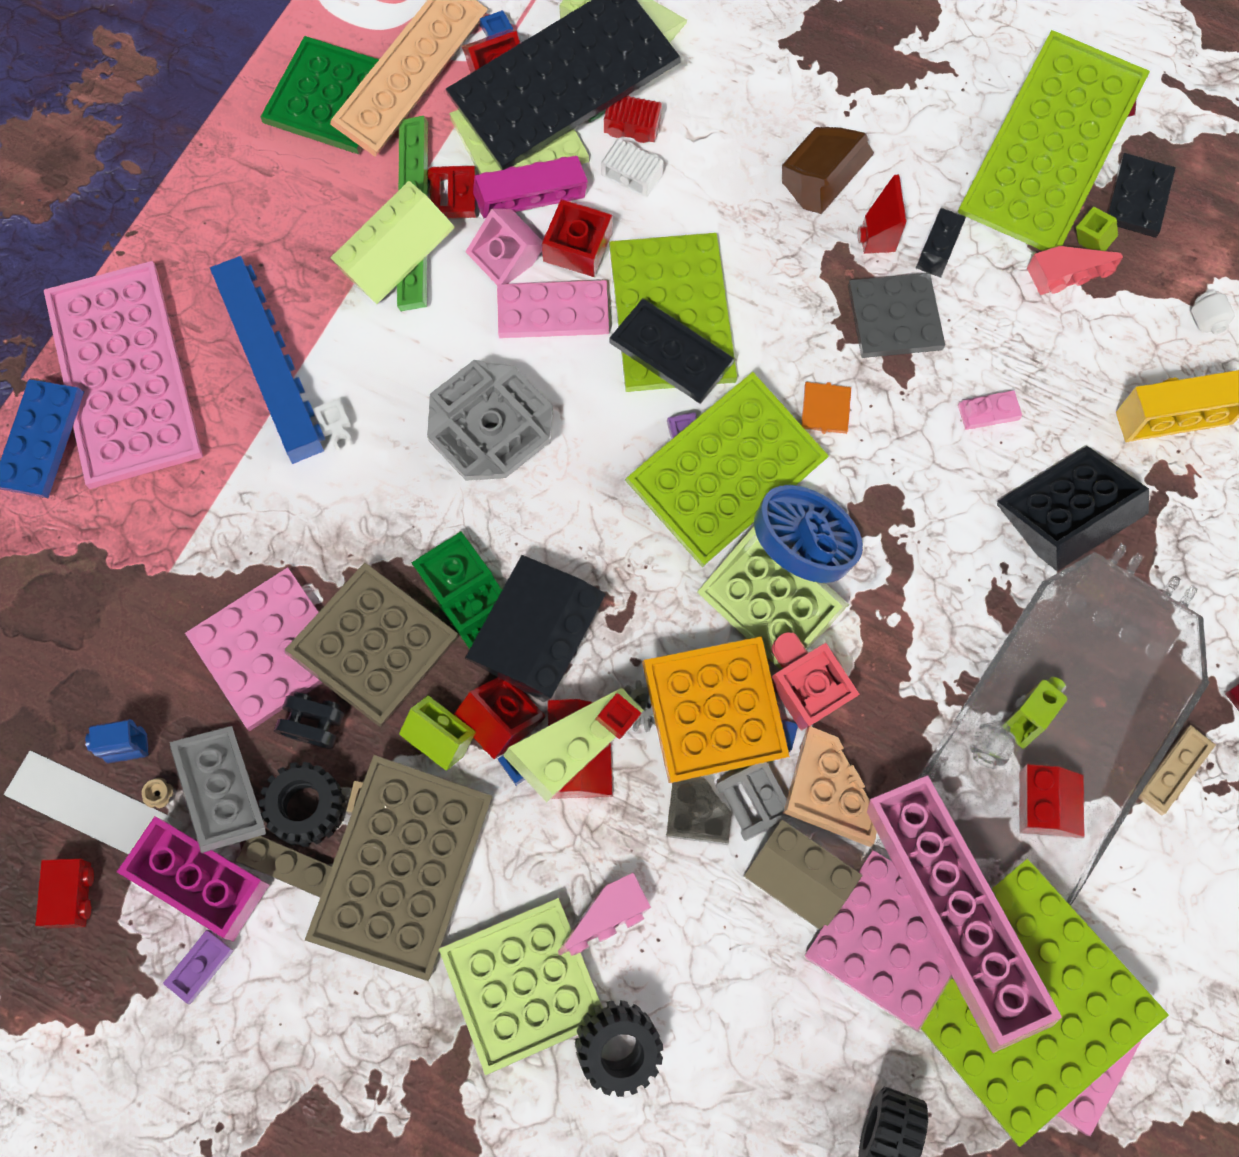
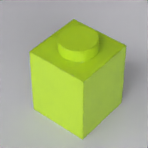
M1093 206L1076 227L1078 243L1087 249L1106 251L1118 236L1117 219Z

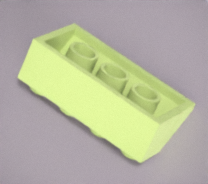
M408 181L330 258L345 276L373 302L378 304L455 227L421 190Z

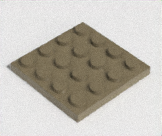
M364 562L286 647L285 654L381 728L458 638V633Z

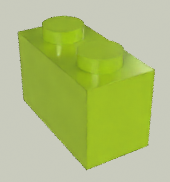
M427 696L410 709L399 735L447 771L464 757L476 731L430 696Z

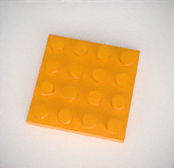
M762 636L642 661L668 783L790 757Z

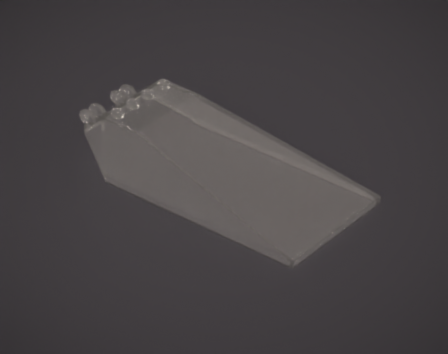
M1122 543L1117 546L1109 560L1094 552L1040 583L916 779L929 776L991 889L1028 858L1071 906L1210 683L1207 672L1204 618L1188 608L1198 588L1193 585L1188 587L1178 602L1171 598V595L1180 584L1181 579L1178 576L1174 575L1162 592L1133 575L1144 558L1141 554L1137 553L1134 555L1125 570L1116 565L1126 552L1127 546ZM1050 677L1061 679L1066 685L1063 694L1067 696L1068 700L1046 730L1027 747L1022 749L999 730L1026 695L1042 679L1047 681ZM977 736L980 738V741L976 742ZM975 748H980V752L976 753ZM1027 764L1057 766L1084 775V838L1019 833V772ZM879 837L876 843L880 844L885 848Z

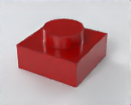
M616 693L595 720L620 740L642 713L619 693Z

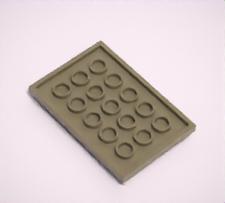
M373 755L305 941L429 981L492 795Z

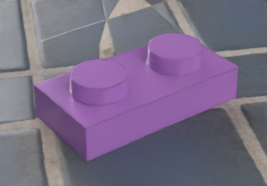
M206 930L163 984L185 1003L191 1004L234 950L211 931Z

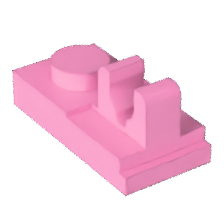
M1015 391L963 400L958 404L965 430L1018 421L1022 417Z

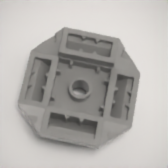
M473 360L430 393L427 438L465 481L507 478L550 443L553 405L516 367ZM489 423L498 424L491 429L485 427Z

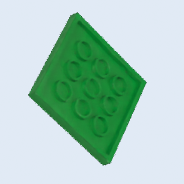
M304 36L260 116L262 122L359 155L362 147L330 125L335 114L379 59Z

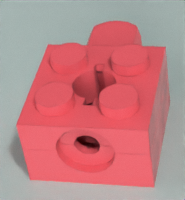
M787 632L781 634L774 641L771 647L772 653L783 669L771 677L773 687L801 731L860 695L827 643L808 653L795 633Z

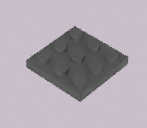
M930 273L849 280L848 290L861 358L941 351L944 349L945 341Z

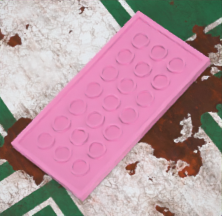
M150 261L45 289L44 295L63 383L66 386L78 387L84 391L73 429L86 486L92 489L202 458L200 442L154 262Z

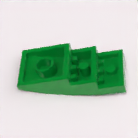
M460 531L411 563L463 642L470 649L502 589L494 579L490 569L462 531Z

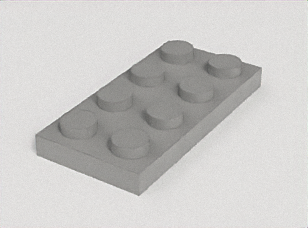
M232 726L169 742L201 853L266 834L263 819Z

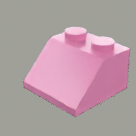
M491 209L465 252L496 285L508 284L533 266L542 252L543 241L512 209Z

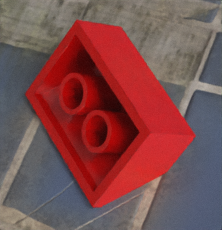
M581 699L548 700V726L593 702ZM611 743L551 799L613 797Z

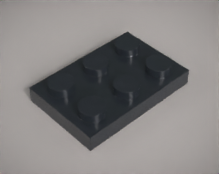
M1127 153L1122 155L1107 209V214L1117 219V227L1157 238L1161 231L1176 167Z

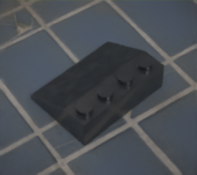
M1086 446L998 500L997 506L1035 554L1053 569L1059 571L1149 514V488Z
M521 555L465 659L541 702H545L551 699L606 593L578 577Z

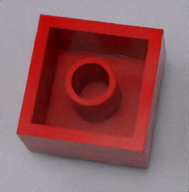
M561 199L542 242L543 262L595 277L612 235L613 215Z

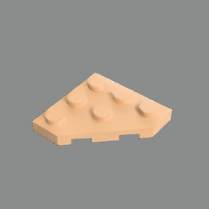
M809 726L805 730L783 813L866 846H872L875 843L877 831L867 814L870 800L863 789L865 788L864 783L854 765L850 766L842 751L844 747L839 738Z

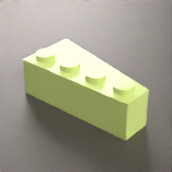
M623 688L610 693L507 749L504 757L546 802L616 738V736L595 720L616 693H619L641 713L644 711Z

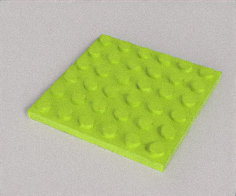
M1028 858L991 890L1062 1018L1054 1026L992 1053L952 977L921 1027V1031L1017 1147H1021L1169 1016L1163 1007Z

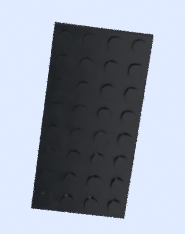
M590 0L447 87L446 92L500 169L505 170L681 63L680 55L637 0Z

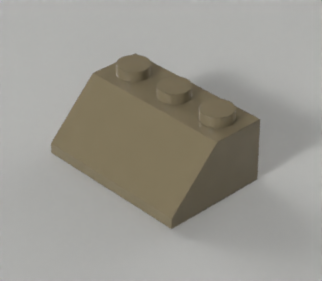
M781 820L743 877L821 931L824 925L828 926L863 875L793 826Z

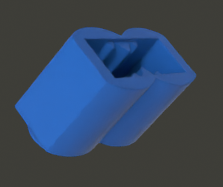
M121 720L91 725L89 727V733L85 737L86 747L89 752H92L96 757L103 758L106 763L148 757L147 733L143 727H137L133 720Z

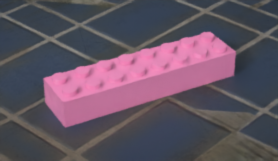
M927 775L870 799L867 814L992 1053L1054 1026L1062 1016L929 776Z

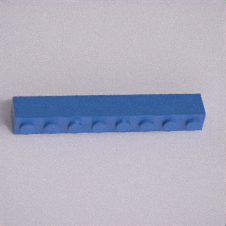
M238 256L210 267L291 463L294 464L324 452L320 441L325 440L319 424L313 426L311 417H314L315 413L309 400L305 402L302 400L300 394L306 392L300 378H293L291 371L296 370L289 354L283 355L281 348L286 347L280 331L274 333L272 329L276 322L270 308L266 310L263 308L262 303L267 301L261 287L255 288L253 284L257 277L251 264L246 266L242 257Z

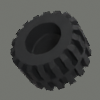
M297 762L291 763L290 769L287 770L284 767L278 769L277 771L280 775L276 778L271 775L267 779L271 784L268 788L263 786L261 793L265 797L263 800H259V807L263 809L261 816L263 821L267 823L266 827L283 841L295 846L299 844L302 847H306L312 842L317 845L322 843L321 838L324 836L330 838L334 834L331 831L334 826L339 828L342 823L339 820L340 815L344 816L345 808L342 806V803H345V796L341 793L340 785L322 767L318 765L313 766L308 762H303L302 766ZM301 789H315L319 794V804L314 814L303 821L290 820L287 813L290 798Z
M620 1000L619 1006H616L614 1001L606 1002V1008L602 1009L599 1004L593 1008L595 1011L594 1015L591 1016L587 1013L584 1016L585 1026H578L577 1034L579 1038H575L576 1055L584 1076L587 1080H590L591 1086L596 1090L601 1087L603 1094L608 1096L611 1095L612 1091H615L617 1097H624L625 1091H630L631 1095L638 1093L637 1087L642 1085L646 1088L650 1085L648 1078L650 1076L656 1078L659 1073L656 1065H662L663 1056L660 1051H663V1043L650 1017L646 1012L643 1013L639 1006L633 1004L630 1007L627 1001ZM623 1034L636 1038L632 1052L624 1059L609 1061L601 1057L604 1045L611 1038Z
M884 1086L875 1096L869 1109L861 1135L858 1157H921L928 1129L927 1103L924 1100Z

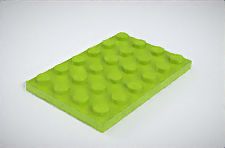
M717 233L609 241L618 327L641 299L644 298L734 358ZM621 351L625 392L675 388ZM735 358L732 366L717 384L736 383Z
M752 372L626 477L625 481L699 565L704 567L754 523L756 511L770 490L783 485H798L822 464L829 455L756 374Z

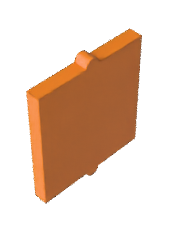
M805 382L802 427L804 429L818 430L823 434L826 432L847 434L852 387L831 385L830 382L826 384Z

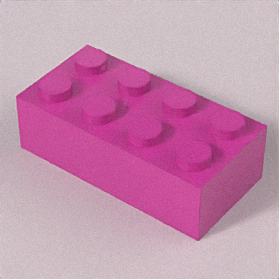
M156 816L149 823L117 871L120 875L217 935L233 942L269 887L268 883L215 851L210 850L201 853L197 840Z

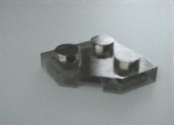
M704 777L672 783L666 837L728 845L732 812L720 800Z

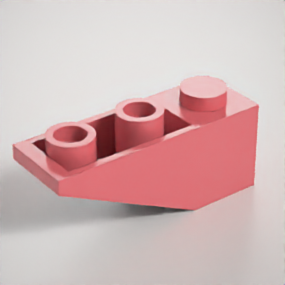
M1058 246L1035 253L1027 270L1040 295L1049 292L1055 294L1074 284L1080 286L1099 276L1105 278L1112 275L1123 256L1118 252Z

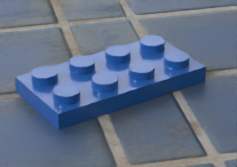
M28 380L0 460V490L49 498L84 391L78 387Z

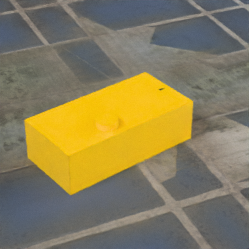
M1239 370L1181 380L1174 377L1162 383L1135 387L1116 411L1125 442L1233 425L1239 419Z

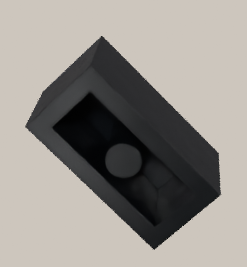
M940 208L916 269L940 278L942 277L965 222V216Z

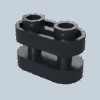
M294 692L293 696H286L282 709L289 712L290 715L288 720H277L274 732L286 738L325 749H333L337 736L330 733L329 729L331 725L341 726L345 715L340 710L341 706L328 700H323L322 704L311 701L312 697L299 692ZM301 718L319 721L317 728L301 724Z

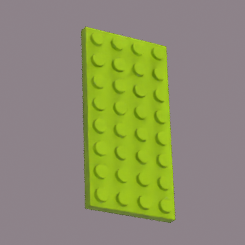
M1051 29L959 207L958 213L1042 251L1062 246L1150 71Z

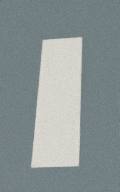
M29 751L4 793L5 796L127 854L135 846L154 816L177 829L182 824L181 821L150 808L33 751Z

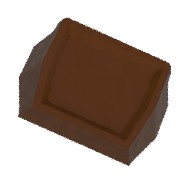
M815 127L782 164V184H784L803 209L822 214L874 154V151L868 144V136L865 132L846 128Z

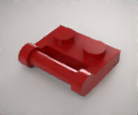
M442 166L428 169L430 200L446 218H476V199L473 193L476 175L475 166ZM443 180H448V205H441V182Z

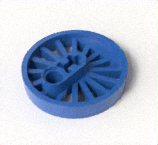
M796 485L778 486L766 494L756 511L754 530L761 546L777 564L800 578L818 583L835 582L842 579L861 558L863 543L857 526L839 505L821 493Z

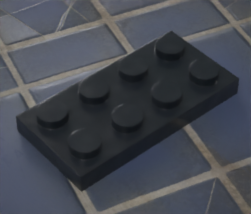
M644 298L641 299L609 337L611 345L699 404L704 401L734 362L732 356Z

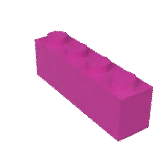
M578 156L561 157L557 160L535 162L531 165L510 167L505 170L475 175L473 193L484 219L488 216L491 209H512L514 212L558 204L561 199L572 201L585 198L588 180Z

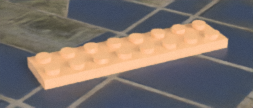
M427 0L335 114L330 125L376 157L401 122L408 116L480 23V18L486 15L488 9L477 0Z

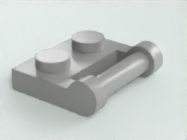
M767 762L755 764L715 785L719 794L723 793L742 829L740 834L744 841L750 840L778 825L781 820L786 821L792 818V816L783 813L787 799ZM739 784H742L761 820L754 825L734 789Z

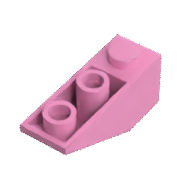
M634 873L606 885L597 894L558 950L559 955L569 951L571 956H574L589 948L588 941L598 937L599 941L602 942L617 934L615 928L623 924L630 928L644 920L643 914L651 906Z

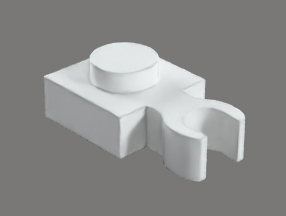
M339 398L312 408L324 436L332 434L331 440L337 451L340 450L337 443L342 438L347 439L349 445L352 446L350 434L344 430L351 427V424Z

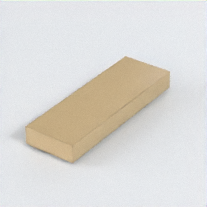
M1191 725L1186 727L1136 796L1161 816L1166 814L1216 744Z

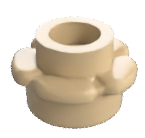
M155 778L148 781L142 789L143 802L150 808L165 807L170 801L169 798L173 796L172 785L167 784V781L163 778ZM156 791H160L159 796H155Z

